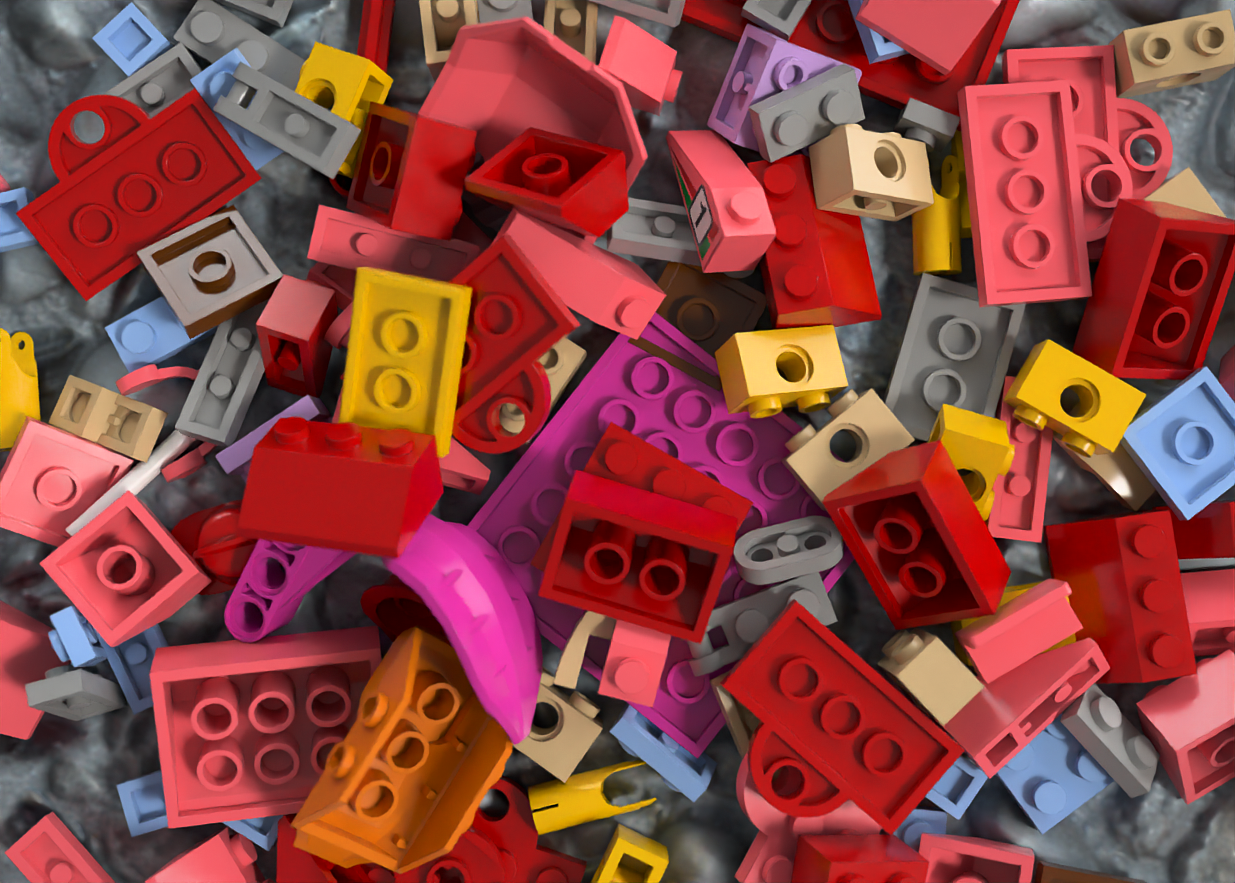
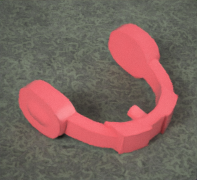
M151 364L123 376L115 384L121 395L126 396L168 379L186 378L195 381L199 370L181 366L158 369L156 364ZM204 442L195 450L169 464L161 470L165 480L170 483L195 473L207 464L205 457L218 445Z

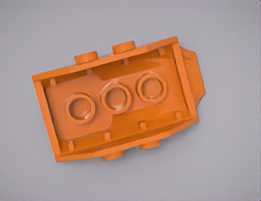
M420 625L402 632L396 638L363 690L360 697L357 721L345 740L338 743L332 749L326 762L325 772L290 825L297 829L293 846L346 869L358 864L376 863L402 874L450 852L460 835L468 830L473 822L475 811L486 793L502 776L505 763L512 753L513 742L499 722L486 711L449 638Z

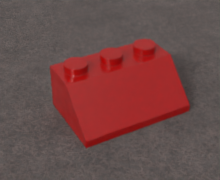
M798 154L782 157L772 163L767 160L747 163V168L763 187L777 233L759 261L772 329L823 325L840 327L881 320L882 313L860 216L817 209L810 157Z
M1119 198L1091 288L1092 296L1088 298L1072 353L1116 378L1184 380L1195 370L1202 368L1235 271V220L1166 202Z
M297 416L280 417L253 449L237 526L239 536L399 559L444 492L436 437L430 434L412 433L410 430L403 428L386 430L360 427L350 422L334 424L308 421L303 417Z
M941 440L892 451L824 497L823 505L896 630L995 615L1011 570Z
M576 470L564 502L538 596L701 644L734 550L737 517Z
M1146 509L1043 525L1051 579L1067 582L1072 591L1068 595L1069 604L1083 627L1075 632L1076 642L1090 637L1098 644L1110 666V669L1095 684L1144 683L1197 674L1170 510Z

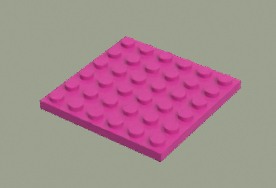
M654 313L643 330L641 337L716 377L718 375L720 377L715 358L659 314ZM620 333L467 526L477 531L496 548L517 577L533 608L540 634L563 651L572 630L585 610L538 596L544 572L530 565L564 505L575 471L584 470L610 422L617 424L754 502L735 535V544L741 536L756 529L809 516H824L831 519L829 513L820 509L781 462L790 453L785 444L803 428L782 411L764 418H751L749 412L728 414L723 387L720 392L669 365L665 360L655 357L629 343L628 340L631 337ZM831 451V454L835 459L841 462H845L837 454ZM844 539V553L841 560L835 566L819 571L827 593L855 559ZM733 550L714 608L783 581L766 585H756L745 581L737 572ZM721 625L707 631L713 649L728 644ZM589 635L581 666L600 681L610 640ZM671 636L653 708L629 701L626 702L698 759L726 723L710 680L732 670L739 660L724 665L710 673L694 676L689 663L693 656L687 640H680L678 637Z

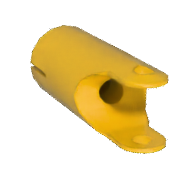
M948 155L942 163V187L940 193L937 194L932 186L934 204L912 214L913 275L916 276L922 273L933 276H948L962 272L960 183L958 159L954 155Z
M0 328V452H10L26 417L41 421L37 364L34 359L33 340L29 334L17 332L10 338L9 333ZM23 340L25 342V347L21 350L19 348V343Z
M643 760L626 761L571 775L565 783L560 779H555L528 786L531 810L558 804L557 806L532 813L538 834L541 835L639 810L644 806L652 804L657 800L656 798L627 805L612 804L603 793L604 781L613 772L647 763Z

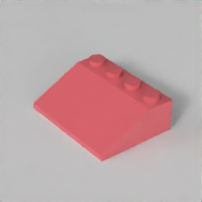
M378 625L268 636L254 642L229 640L156 648L149 673L168 829L299 813L325 772L326 762L332 749L338 743L345 740L358 719L360 697L381 663Z

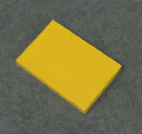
M370 267L357 268L338 423L350 422L360 427L386 430L403 428L410 430L412 433L435 435L438 457H444L449 454L472 287Z

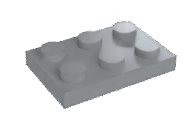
M926 273L919 275L883 398L884 404L915 440L927 443L943 403L994 418L1026 304L979 307L978 288Z

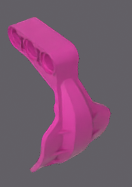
M429 514L400 558L382 557L383 563L387 569L395 573L414 589L437 617L457 651L469 680L486 711L499 722L513 744L516 745L529 736L542 675V642L533 608L517 577L491 543L471 527L459 523L445 522ZM259 539L225 608L224 618L229 632L242 642H254L288 625L304 596L321 580L357 553ZM279 562L283 565L285 574L282 572Z

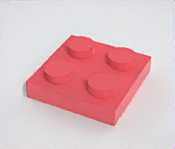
M27 416L0 472V527L60 547L72 537L65 529L129 472L134 460L130 456Z

